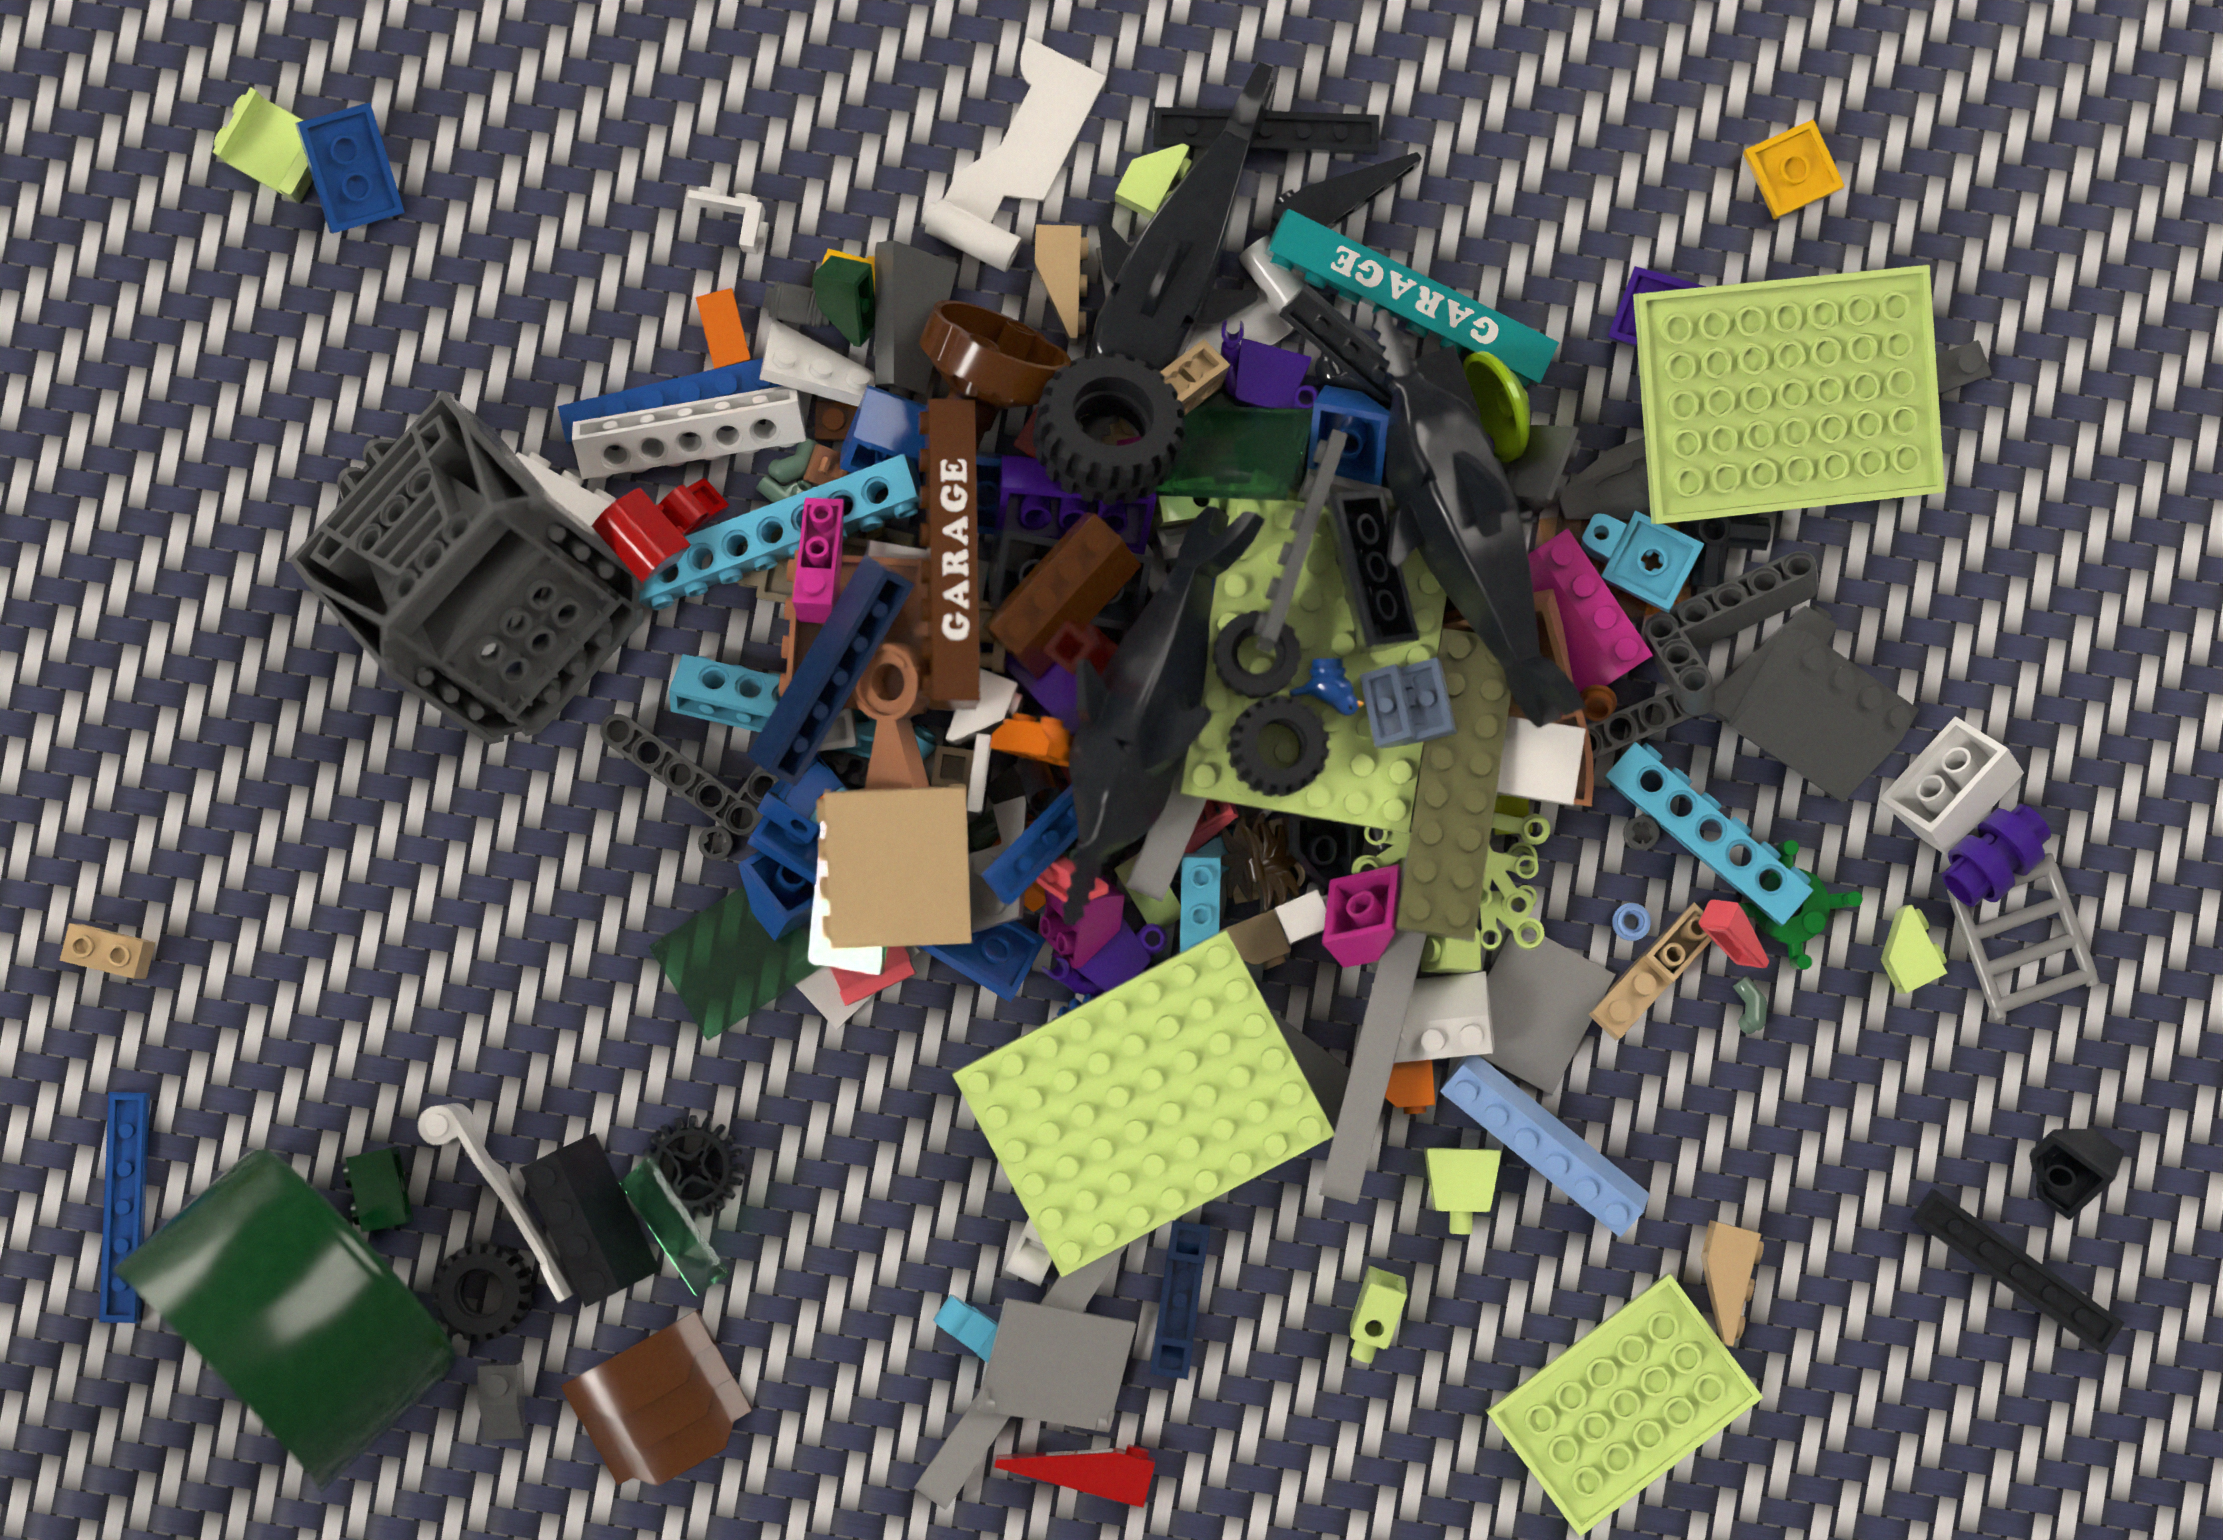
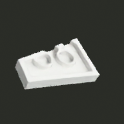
M772 319L759 379L857 407L867 385L875 387V373Z

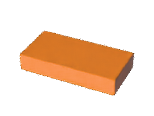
M728 288L696 297L714 369L751 361L733 289Z

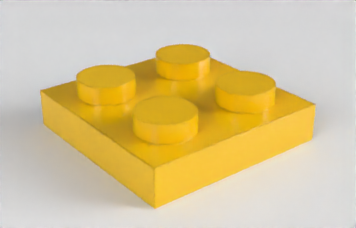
M1814 119L1749 147L1743 152L1774 220L1841 191L1845 187Z

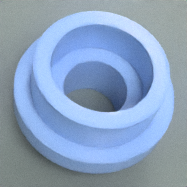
M1627 903L1615 911L1612 918V926L1620 938L1627 941H1636L1648 933L1651 926V918L1643 906L1636 903ZM1633 915L1637 918V926L1634 929H1628L1625 926L1624 920L1626 916Z

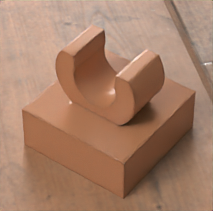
M816 444L803 480L820 486L846 476L849 472L840 469V452Z

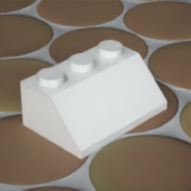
M519 452L516 454L553 499L590 527L597 517L617 500L598 488L594 494L582 488L581 486L584 481L566 470L563 471L562 475L548 469L551 462L534 452H531L529 457Z
M980 668V702L976 710L956 711L946 736L949 744L954 748L967 746L976 742L977 734L992 735L995 730L1003 725L1004 719H1012L1013 713L1021 714L1025 701H1023L1024 698H1022L1023 695L1020 693L1018 683Z
M1955 716L1879 799L1923 841L1948 856L1949 850L1969 834L2024 772L2008 748Z
M1486 971L1415 978L1394 1063L1493 1053L1495 1042Z

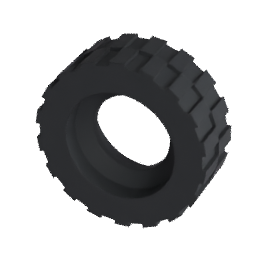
M1253 610L1246 614L1242 613L1230 620L1219 632L1213 646L1214 655L1212 660L1216 666L1215 672L1217 677L1222 679L1223 685L1227 689L1230 688L1235 691L1234 694L1248 696L1249 699L1270 697L1272 694L1282 690L1292 681L1293 676L1296 675L1299 669L1298 663L1301 661L1299 638H1296L1295 630L1292 626L1289 627L1284 619L1278 640L1274 645L1276 658L1273 666L1261 674L1250 673L1241 666L1238 660L1240 644L1250 636H1259L1253 633L1260 614L1258 610Z

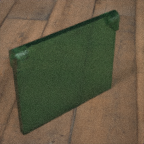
M744 885L649 945L651 953L662 966L707 1041L713 1039L824 967L800 927H797L777 941L772 939L752 913Z
M653 1156L644 1158L619 1184L693 1294L697 1296L720 1279H725L731 1272L723 1260H719L660 1172V1167Z

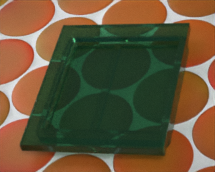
M1195 407L1183 418L1186 422L1185 433L1174 468L1171 469L1170 476L1165 483L1157 486L1156 495L1286 501L1311 431L1313 409Z

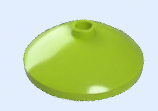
M1485 351L1470 354L1464 360L1462 367L1481 413L1480 421L1486 433L1494 441V458H1499V461L1504 463L1516 460L1523 454L1529 439L1530 408L1528 395L1519 379L1502 360Z

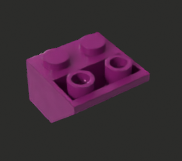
M1104 875L1099 879L1108 884L1109 893L1090 900V904L1083 907L1084 918L1079 919L1075 926L1066 925L1063 922L1064 912L1062 905L1065 902L1044 889L1046 905L1044 916L1040 920L1041 934L1073 969H1078L1085 965L1120 931L1125 895Z

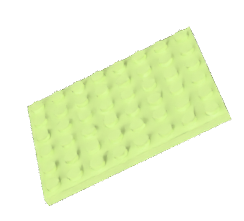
M1930 265L1633 294L1651 524L1945 493Z
M1231 489L1226 514L1229 516L1228 526L1244 511L1256 512L1266 520L1245 553L1226 571L1215 577L1210 608L1208 659L1201 706L1211 710L1212 716L1188 750L1184 761L1179 794L1392 832L1409 833L1423 742L1381 749L1375 747L1359 675L1393 664H1397L1402 668L1437 657L1447 594L1437 582L1416 548L1401 566L1420 640L1382 652L1360 654L1323 506L1285 616V623L1289 627H1293L1295 630L1294 634L1300 641L1299 653H1301V661L1298 663L1299 669L1286 687L1272 694L1269 698H1274L1276 695H1285L1287 699L1293 698L1290 697L1289 690L1303 686L1312 678L1309 673V669H1312V659L1343 658V668H1346L1344 677L1351 681L1355 697L1363 701L1364 705L1359 707L1353 715L1343 716L1337 713L1333 707L1312 696H1296L1295 698L1301 699V704L1304 706L1311 705L1315 709L1313 712L1317 718L1322 717L1325 722L1322 727L1324 732H1329L1330 740L1327 742V748L1330 749L1329 757L1324 762L1326 766L1310 785L1288 796L1279 797V795H1273L1269 797L1263 796V793L1260 791L1253 792L1248 789L1249 785L1246 782H1240L1237 779L1238 773L1235 768L1231 769L1228 762L1231 757L1230 752L1227 753V743L1230 741V736H1228L1230 729L1234 726L1238 716L1252 704L1263 698L1249 699L1248 696H1238L1234 694L1235 691L1230 688L1227 689L1223 685L1224 682L1220 677H1217L1215 672L1216 666L1212 660L1214 655L1213 646L1222 628L1237 615L1246 614L1253 610H1258V612L1268 611L1271 600L1265 598L1267 589L1273 576L1280 577L1283 565L1277 564L1278 557L1284 542H1292L1295 531L1290 530L1289 526L1296 508L1303 509L1305 503ZM1259 636L1246 638L1238 648L1239 663L1246 671L1253 674H1261L1268 671L1273 666L1276 658L1274 647L1270 653L1255 648ZM1270 724L1259 732L1256 742L1257 751L1267 765L1276 769H1285L1296 762L1299 756V743L1297 737L1289 728L1280 724Z
M1227 929L969 1063L952 1074L1061 1277L1322 1143L1335 1134Z

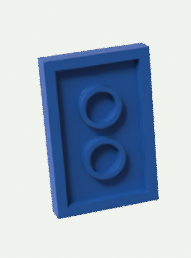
M370 102L295 123L331 234L405 213Z

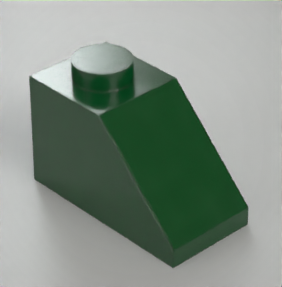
M831 255L813 274L812 287L815 290L817 307L853 346L861 348L875 332V294L872 265Z

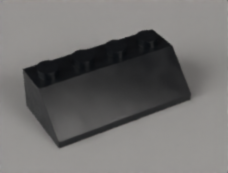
M1383 489L1341 492L1329 495L1324 503L1327 516L1326 522L1331 532L1336 553V563L1340 569L1345 589V600L1349 606L1354 626V636L1358 643L1360 654L1382 652L1420 640L1402 566L1392 568L1387 563L1390 517Z
M995 529L988 567L989 606L998 608L1059 540ZM1132 553L1141 567L1089 624L1126 631L1130 630L1144 610L1153 557Z
M596 1133L519 1168L585 1308L661 1270Z

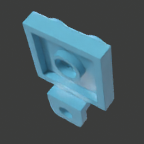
M1636 510L1628 526L1611 516L1594 514L1582 536L1581 548L1587 555L1607 565L1601 575L1604 582L1667 613L1670 612L1704 546V543L1665 524H1651L1650 517ZM1604 534L1607 538L1598 540L1595 538V535ZM1653 553H1657L1660 555L1658 562L1663 566L1660 569L1654 568L1652 571L1646 570V564L1641 561L1642 557H1650Z

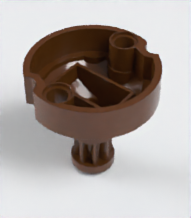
M942 300L934 304L919 340L921 348L929 356L933 365L950 387L947 399L975 400L976 452L985 432L991 430L999 410L1039 405L1043 389L1048 380L1053 379L1054 373L1059 368L1065 365L1070 367L1071 363L1069 355L1061 347L1047 341L1045 336L1037 330L991 309L955 300Z

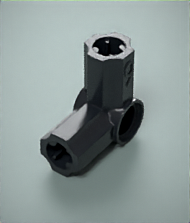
M1741 515L1709 518L1718 526V535L1714 540L1707 538L1704 534L1703 527L1708 519L1693 520L1690 527V535L1693 539L1704 543V546L1690 572L1689 585L1716 587L1723 584L1727 548L1766 551L1771 535L1770 518Z

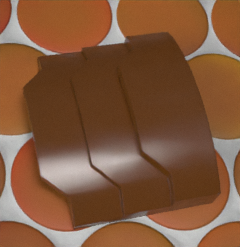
M698 1309L561 1385L578 1420L581 1419L617 1486L631 1478L659 1486L726 1449L734 1421L753 1410Z

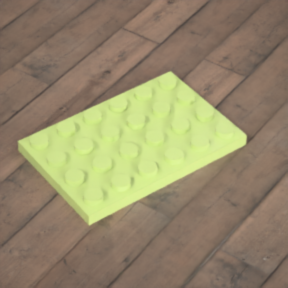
M1666 1273L1485 1411L1575 1532L1581 1537L1751 1408L1763 1396L1670 1273Z

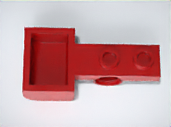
M705 477L687 488L684 484L676 487L657 505L639 487L609 505L597 517L591 527L633 574L644 583L677 563L691 546L684 536L723 514L729 504Z

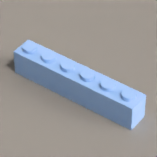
M1479 1055L1464 1056L1447 1076L1440 1090L1443 1095L1617 1236L1621 1237L1645 1211L1650 1193Z

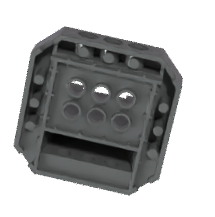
M443 390L398 440L372 439L366 443L363 451V459L366 465L363 469L347 467L339 473L337 486L342 502L290 557L289 561L308 587L368 652L388 677L490 745L503 742L504 735L522 732L526 737L542 732L642 623L643 608L639 605V592L644 590V583L633 574L594 529L550 496L492 427ZM548 586L544 596L533 598L534 593L539 588ZM573 605L567 615L558 616L559 611L564 606ZM522 615L517 625L507 627V623L512 617ZM547 633L546 638L540 644H532L537 635ZM489 644H496L495 649L490 654L480 655L484 647ZM521 661L517 670L512 673H506L510 664Z

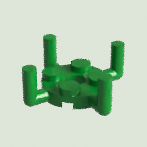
M1794 840L1780 842L1776 848L1781 854L1778 861L1789 870L1794 866L1793 855L1799 850V845ZM1798 868L1811 879L1808 886L1813 891L1801 904L1798 914L1790 917L1782 927L1777 925L1751 902L1738 904L1745 912L1747 918L1753 917L1757 926L1766 935L1777 942L1787 944L1789 963L1793 969L1806 970L1811 967L1812 959L1809 955L1804 954L1803 942L1815 937L1824 929L1830 909L1859 906L1863 901V897L1857 891L1828 894L1817 875ZM1771 872L1760 882V886L1766 891H1776L1780 887V878L1775 872Z

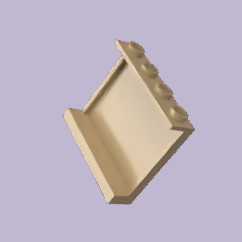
M965 783L949 784V787L855 791H831V789H825L824 799H817V822H825L826 838H818L819 861H827V876L820 877L821 900H828L829 915H822V938H830V949L971 943Z

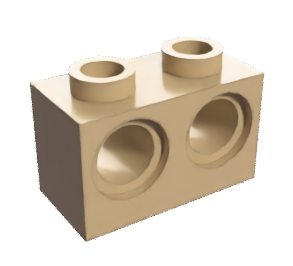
M1203 339L1160 371V373L1165 376L1164 383H1171L1177 391L1178 396L1176 400H1180L1183 403L1185 416L1221 388L1230 364Z
M69 923L60 961L133 979H146L156 942L84 924Z

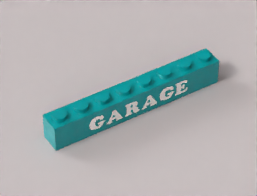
M1291 209L1283 212L1264 254L1272 257L1270 263L1277 268L1287 272H1291L1292 268L1306 274L1304 280L1316 287L1324 289L1327 284L1339 290L1338 297L1346 302L1359 305L1361 301L1373 307L1372 314L1380 310H1386L1391 317L1406 323L1405 330L1424 339H1426L1427 335H1430L1440 340L1439 346L1442 349L1454 345L1458 355H1460L1461 351L1469 355L1485 351L1496 356L1516 375L1523 388H1527L1528 384L1532 386L1540 384L1559 344L1558 341Z

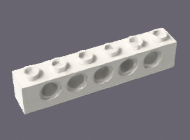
M786 386L573 422L572 443L582 480L588 478L605 479L612 474L629 471L641 473L649 468L664 465L676 467L685 464L687 461L699 459L716 460L724 455L740 452L752 454L763 448L774 446L791 447L798 442L806 441L805 422L798 390ZM763 419L772 421L767 425L757 423ZM723 426H732L735 429L731 431H723L720 428ZM693 432L697 436L689 438L683 436V434ZM657 439L660 442L656 444L647 443L646 440ZM612 445H619L623 448L620 450H611L608 447Z

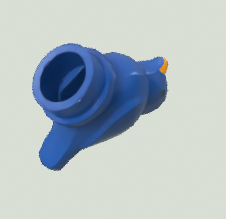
M1343 658L1312 659V669H1309L1312 678L1303 686L1289 690L1290 697L1312 696L1333 707L1337 713L1343 716L1353 715L1359 707L1364 705L1363 701L1355 697L1351 681L1344 677L1346 668H1343Z

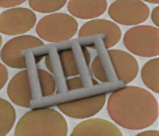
M2052 853L2045 854V859L2026 876L2015 873L2013 875L2015 877L2014 887L2046 877L2053 898L1975 925L1969 907L1960 902L1947 890L1952 909L1995 1021L2008 1016L2007 1011L2086 984L2087 987H2094L2100 984L2093 959ZM2057 912L2059 913L2066 934L1988 961L1981 939ZM2072 948L2079 970L2001 997L1994 975Z

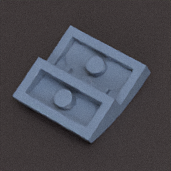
M1438 657L1402 668L1397 664H1393L1359 675L1374 745L1377 749L1409 745L1457 733L1443 667Z

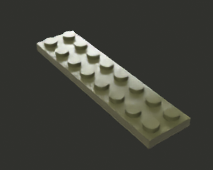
M1442 628L1438 658L1442 663L1457 733L1425 741L1396 930L1474 942L1511 690L1508 686L1504 669L1476 633Z

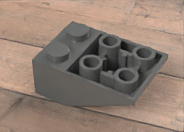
M1530 425L1526 448L1518 459L1510 462L1506 477L1512 491L1531 508L1532 514L1539 516L1545 508L1550 509L1552 504L1556 503L1557 498L1561 497L1568 477L1562 474H1564L1566 468H1569L1571 462H1574L1581 445V441L1575 439L1579 428L1574 426Z

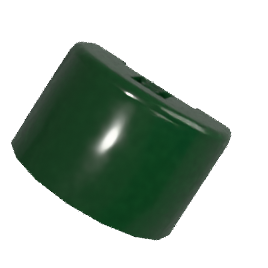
M253 1149L245 1154L113 1269L125 1286L129 1283L238 1396L306 1471L321 1493L440 1383L454 1367L455 1349L444 1330L426 1307L345 1218L294 1168L268 1149Z

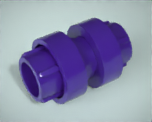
M2019 804L2011 812L2002 808L1995 809L1978 825L1980 838L1967 835L1949 850L1948 859L1951 866L1941 876L1948 890L1960 902L1969 907H1974L1982 899L1993 903L1999 901L2015 886L2013 873L2026 876L2045 859V851L2042 845L2051 838V831L2043 818L2029 806Z

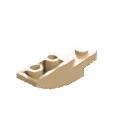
M1692 903L1639 956L1588 1014L1615 1041L1619 1040L1667 986L1673 983L1711 942L1712 939L1698 924L1704 911L1697 904Z

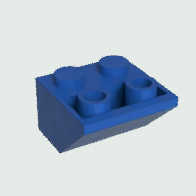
M867 385L841 447L840 469L854 473L905 454L915 462L919 475L920 448H925V435H919L918 417L919 411L925 412L926 405Z

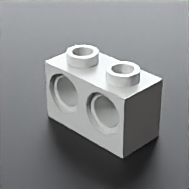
M1315 890L1274 909L1289 946L1324 931L1328 895L1321 897L1318 890Z

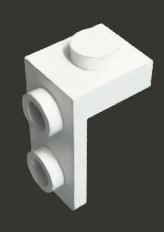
M703 186L699 187L698 191L688 190L687 199L693 206L744 215L739 240L742 252L757 255L759 244H766L769 223L764 222L766 211L763 204L757 202V197L744 193H736L735 198L722 196L720 190Z

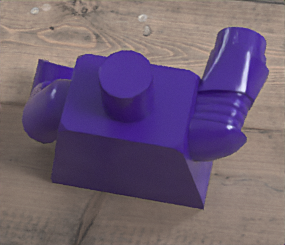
M1224 320L1221 327V337L1224 341L1221 345L1220 355L1230 364L1223 383L1226 392L1235 397L1234 405L1248 409L1243 428L1254 433L1265 434L1270 415L1285 419L1287 414L1302 418L1313 413L1314 401L1318 397L1319 392L1311 385L1301 386L1308 372L1312 357L1243 338L1244 323L1240 321V330L1235 334L1227 332V320Z
M1122 916L1120 931L1081 968L1073 969L1057 953L1051 954L1057 959V966L1054 969L1048 970L1044 966L1041 968L1049 977L1059 980L1076 994L1085 996L1090 993L1095 998L1143 973L1142 970L1152 961L1151 957L1164 950L1167 946L1168 936L1160 925L1153 923L1147 924L1134 934Z

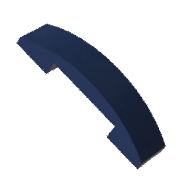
M1172 1220L1150 1374L1188 1380L1210 1226Z

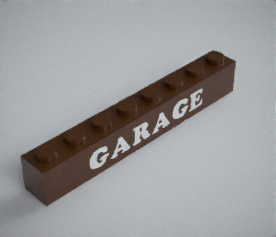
M928 399L925 412L919 411L918 417L919 435H925V448H920L919 472H926V486L920 485L919 491L920 509H926V523L920 524V546H927V560H921L920 566L921 584H927V598L921 599V621L928 622V636H922L921 656L922 659H928L929 674L922 675V697H929V709L976 710L980 702L975 400Z

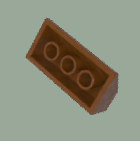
M1084 513L981 627L1032 676L1039 679L1141 565L1125 542L1095 513Z

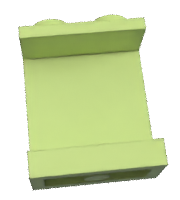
M250 87L246 95L243 94L237 99L233 107L234 116L228 126L222 127L217 133L214 140L215 148L212 152L223 162L299 204L313 181L295 123L304 120L264 99L258 91Z

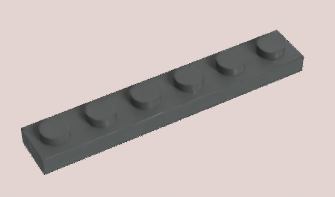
M1333 429L1327 441L1320 439L1312 461L1319 463L1315 475L1308 473L1301 491V495L1307 497L1303 509L1296 508L1289 526L1290 530L1295 531L1292 542H1284L1278 557L1277 564L1283 565L1280 577H1272L1265 595L1266 599L1271 600L1268 612H1260L1253 633L1259 635L1255 646L1256 649L1270 653L1278 640L1348 435L1346 433Z

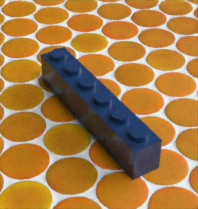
M866 554L864 555L749 751L748 756L766 772L795 786L798 785L915 584L888 566Z

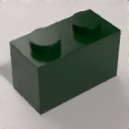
M399 1146L346 1157L347 1165L343 1166V1176L347 1188H352L355 1203H351V1215L356 1226L360 1225L361 1233L414 1221Z

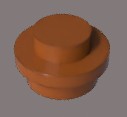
M1591 685L1584 688L1580 693L1586 705L1582 712L1589 720L1603 721L1616 709V695L1610 688L1604 685Z

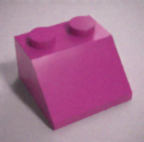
M1399 865L1330 880L1322 944L1343 968L1379 961L1395 934L1402 868Z

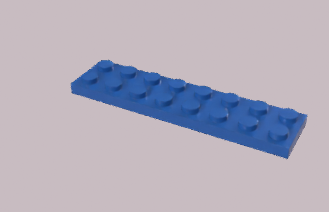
M763 816L747 844L820 887V877L827 876V861H819L818 838H826L825 830L811 843H805L766 816ZM1014 920L971 933V943L916 946L1008 1002H1011L1046 939Z

